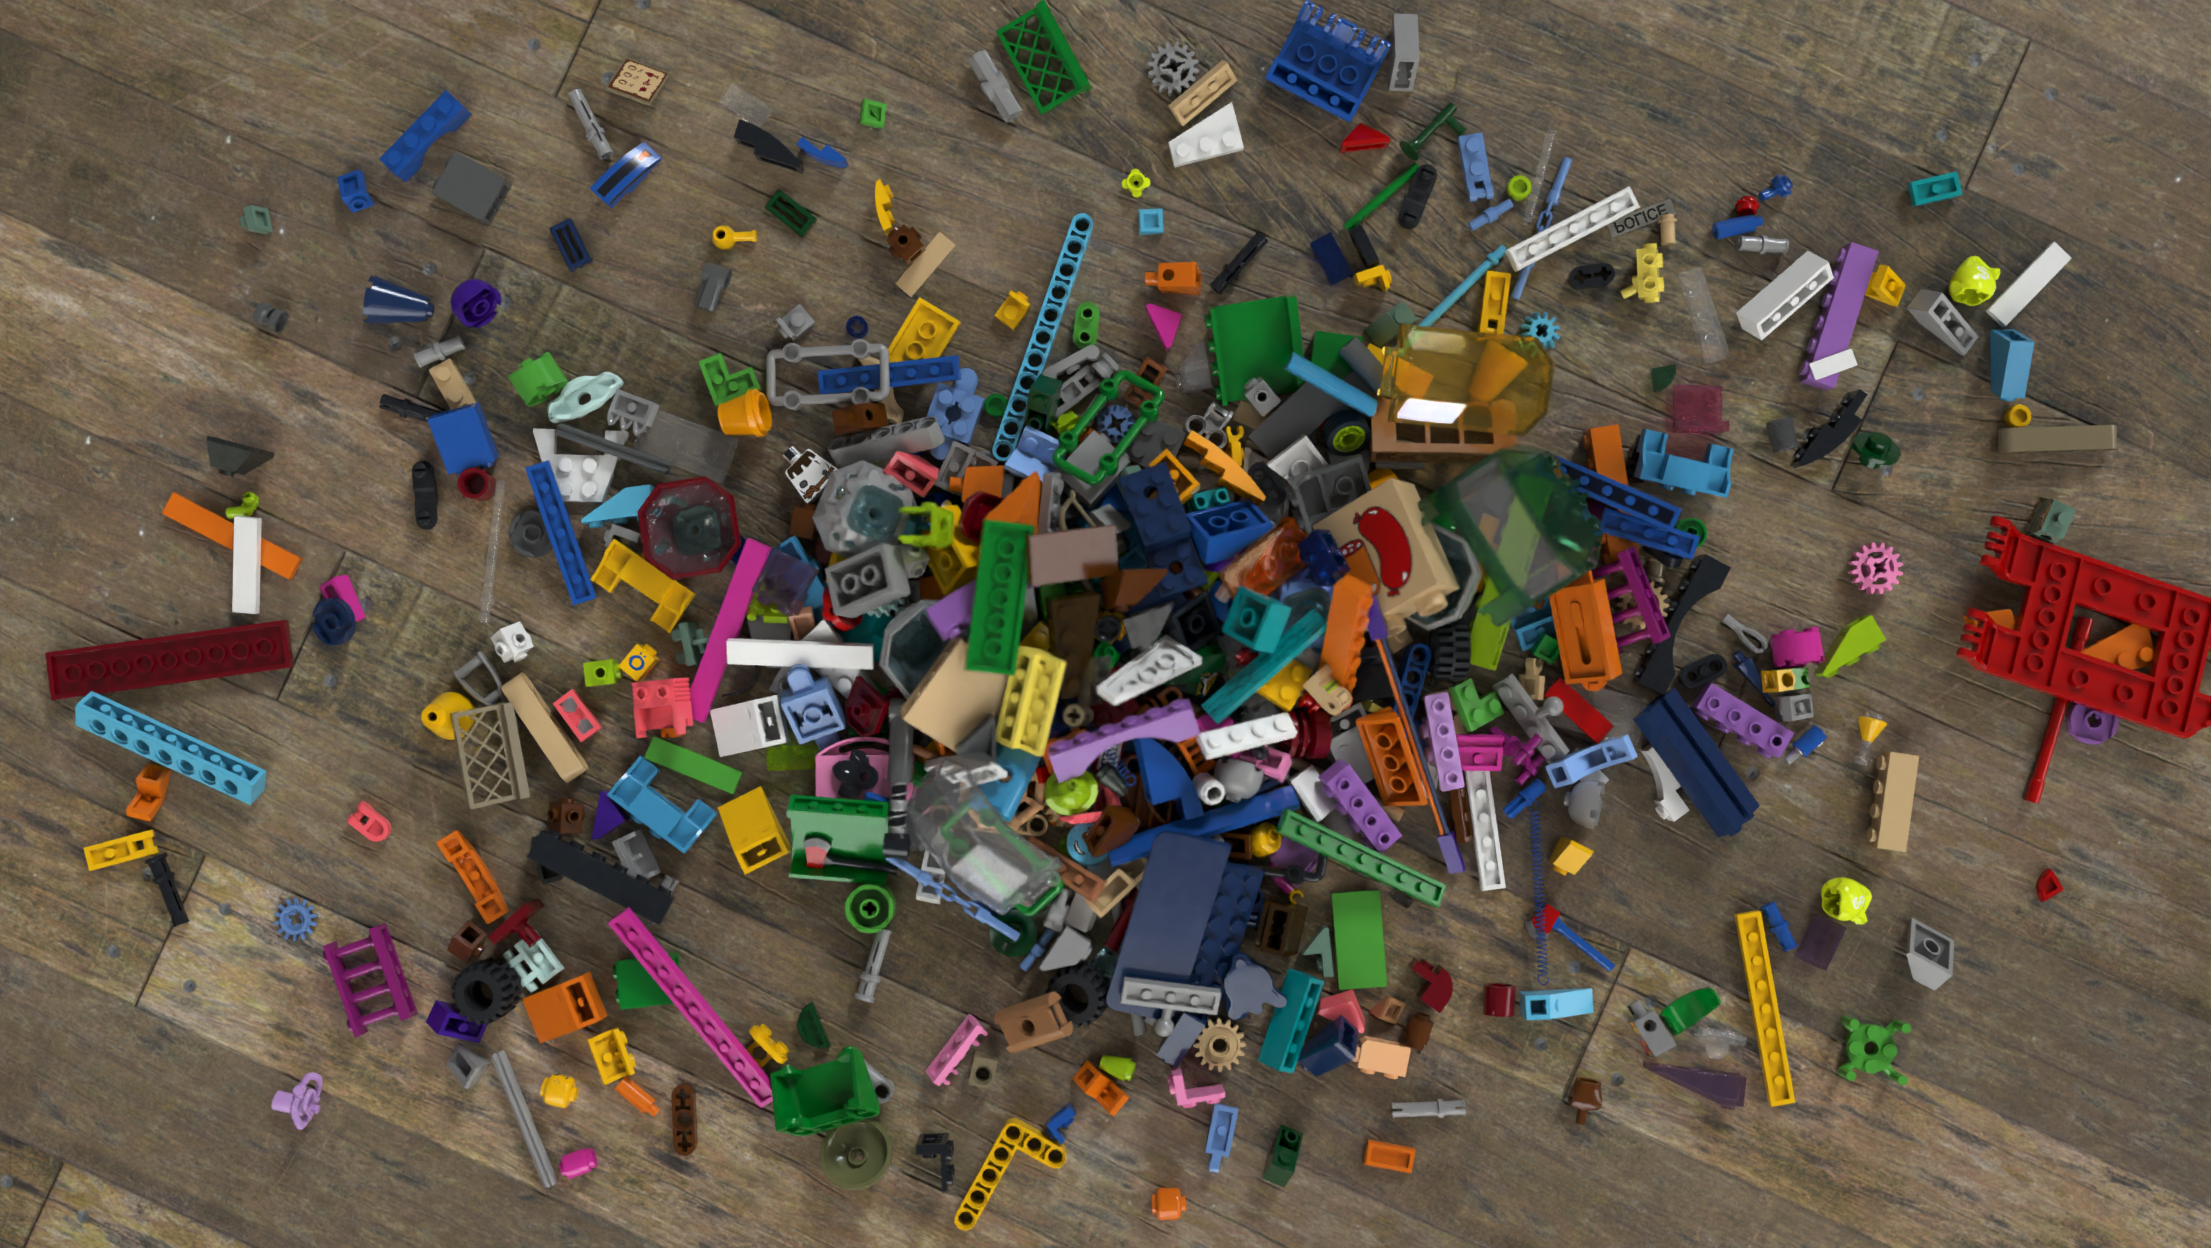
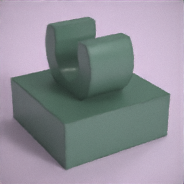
M253 205L243 208L245 216L239 218L240 228L247 227L248 231L262 234L273 232L268 208Z

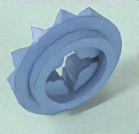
M1119 405L1106 407L1098 417L1097 429L1099 433L1106 435L1112 443H1119L1135 423V419L1126 407ZM1111 415H1113V417L1116 418V420L1125 419L1123 423L1120 424V430L1122 433H1120L1119 430H1117L1115 427L1112 429H1107L1109 425L1112 424Z

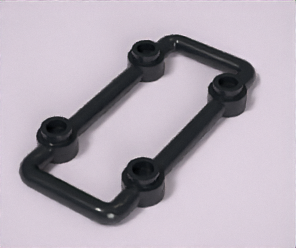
M1268 818L1253 823V825L1268 822L1277 828L1280 819ZM1320 853L1318 854L1315 873L1306 872L1297 864L1291 865L1286 869L1234 861L1232 857H1228L1227 862L1261 867L1265 871L1264 875L1286 878L1292 885H1300L1304 881H1321L1326 872L1328 857Z

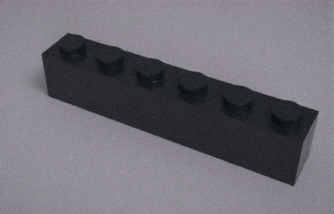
M549 828L548 832L545 830L540 832L527 858L625 908L629 907L633 912L658 925L662 923L675 899L671 895L672 890L662 885H659L658 888L650 885L649 882L651 880L641 874H637L635 877L627 873L629 868L617 862L613 866L605 861L606 856L596 851H593L592 854L584 851V845L574 840H571L569 843L561 839L563 835Z

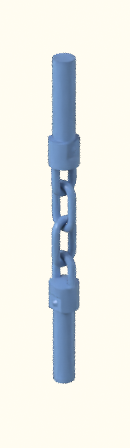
M1563 157L1552 189H1550L1545 199L1548 207L1540 213L1537 220L1536 230L1538 233L1549 228L1552 221L1551 208L1558 205L1560 192L1572 163V159L1568 157ZM1544 214L1545 217L1549 216L1545 228L1542 225L1539 227ZM1536 262L1520 270L1510 297L1512 300H1520L1530 271L1534 268Z
M902 858L885 859L914 877L923 886L926 887L929 884L934 887L936 894L945 900L958 902L963 906L967 914L981 923L990 925L1015 942L1019 938V932L990 915L991 912L975 902H966L959 898L956 891L945 883L937 884L931 880L932 875L926 873V871L919 870ZM941 886L953 893L950 894V898L939 892V890H942ZM971 905H973L974 907H976V908H978V909L976 910V912H975V914H974L973 912L969 911L967 908H970Z

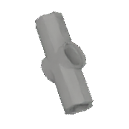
M986 50L972 55L968 63L979 79L980 86L987 99L993 102L1005 123L1018 118L1023 111L1011 93L1010 85L1001 71L998 72Z

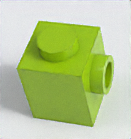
M609 659L583 663L586 687L620 683V678L623 677V670L618 667V660Z

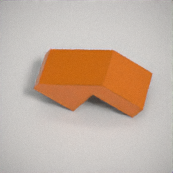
M149 762L145 765L135 779L138 793L126 808L127 816L151 822L163 805L172 772L170 768Z
M1088 1060L1072 1078L1084 1093L1095 1098L1112 1116H1115L1130 1098L1112 1079Z

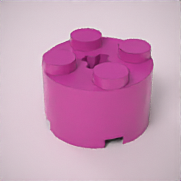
M1818 627L1805 628L1803 631L1796 633L1794 629L1780 631V634L1771 635L1770 643L1775 669L1803 667L1806 664H1810L1811 661H1813V665L1825 662L1821 633Z

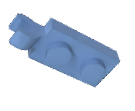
M1214 1103L1205 1146V1153L1211 1154L1208 1164L1209 1171L1218 1173L1221 1157H1229L1239 1110L1237 1107Z

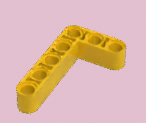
M1018 1118L1008 1119L957 1208L954 1218L956 1226L963 1231L974 1227L1017 1149L1048 1167L1057 1169L1066 1162L1067 1150L1065 1145L1060 1144L1058 1140L1053 1141L1049 1135ZM1010 1126H1015L1020 1130V1133L1017 1136H1011L1008 1134L1007 1129ZM1032 1138H1037L1040 1140L1041 1145L1037 1148H1032L1029 1146L1028 1141ZM1001 1147L1005 1148L1008 1151V1155L998 1157L995 1150ZM1053 1150H1058L1062 1153V1157L1054 1160L1049 1156V1153ZM986 1169H992L995 1171L996 1176L989 1179L984 1176L983 1172ZM979 1190L984 1194V1198L976 1200L972 1197L971 1193ZM962 1212H969L972 1215V1219L964 1221L961 1219L960 1214Z

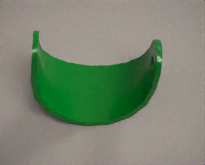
M1707 987L1700 988L1673 1001L1663 1009L1660 1017L1672 1036L1675 1037L1715 1010L1721 1004V1000L1713 989Z

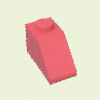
M896 451L883 469V472L892 475L901 484L924 498L936 482L939 469L918 455Z

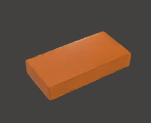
M1367 1139L1363 1164L1412 1174L1416 1149Z

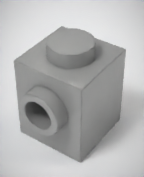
M1260 376L1257 379L1253 377L1244 385L1243 395L1262 417L1281 402Z

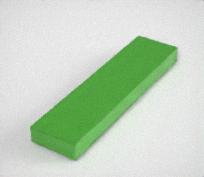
M653 736L644 757L647 760L731 794H735L743 775L741 770L657 736Z

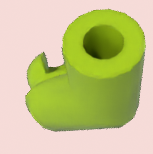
M246 492L243 495L244 498L242 499L241 506L226 508L227 518L234 519L235 516L250 517L259 505V497L253 492Z

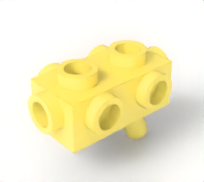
M1657 243L1643 244L1642 249H1636L1637 275L1632 276L1633 285L1620 292L1624 299L1638 293V298L1645 299V303L1660 302V292H1664V277H1659V268L1663 267V254L1658 253Z

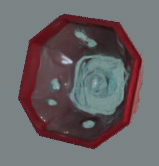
M707 476L659 483L637 511L644 559L672 580L722 572L741 545L734 496ZM698 526L699 532L693 535V527Z

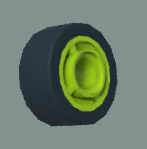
M1343 410L1333 414L1325 422L1322 428V436L1330 452L1337 456H1349L1361 451L1368 444L1371 430L1363 414L1356 410Z

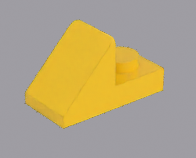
M1879 265L1877 272H1872L1865 295L1893 307H1898L1906 284L1889 266Z

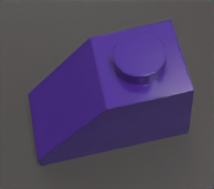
M435 1001L426 1023L436 1034L480 1043L488 1024L478 1025L475 1021L469 1022L466 1015L462 1017L459 1014L461 1011L459 1008L456 1009L454 1004Z

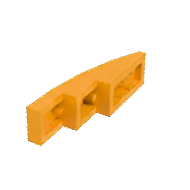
M1193 430L1188 433L1183 444L1203 455L1199 464L1220 475L1216 484L1222 487L1225 486L1227 490L1244 499L1250 498L1257 506L1264 502L1266 496L1253 479L1230 456Z

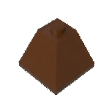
M1167 569L1122 570L1100 580L1104 610L1113 609L1114 613L1127 612L1129 607L1136 605L1167 575Z

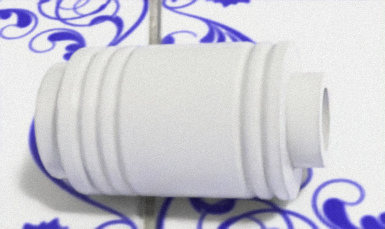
M1199 773L1192 780L1198 797L1205 803L1215 805L1222 801L1225 789L1209 773Z

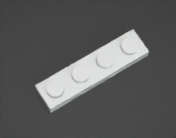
M1288 712L1204 732L1197 736V741L1207 760L1295 738L1297 730Z

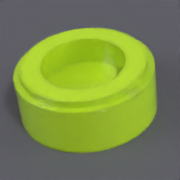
M1522 175L1511 178L1506 186L1508 196L1515 201L1524 200L1532 189L1530 180Z

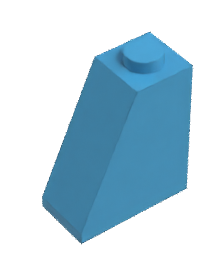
M2015 329L1990 330L1991 392L2002 401H2014L2015 398H2025L2035 342Z

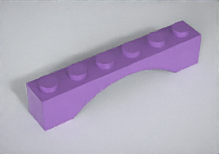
M1179 699L1171 702L1169 706L1152 708L1145 714L1137 717L1129 716L1123 719L1122 722L1105 724L1099 730L1090 733H1079L1070 740L1056 741L1052 746L1048 747L1051 764L1060 783L1083 775L1087 767L1098 755L1123 741L1155 737L1179 742L1201 733L1190 700Z

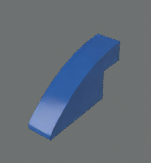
M1151 737L1133 739L1146 801L1155 805L1175 799L1178 816L1184 820L1203 816L1201 802L1195 787L1176 758Z

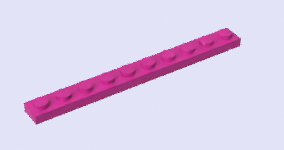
M628 907L608 922L610 927L755 1103L762 1108L772 1102L771 1079L633 911Z

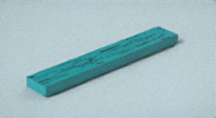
M1314 609L1309 611L1280 637L1274 654L1262 652L1202 704L1203 709L1219 724L1326 631L1327 622Z

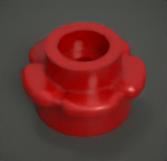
M1743 196L1735 204L1737 214L1740 216L1749 214L1754 216L1760 207L1758 201L1752 196Z

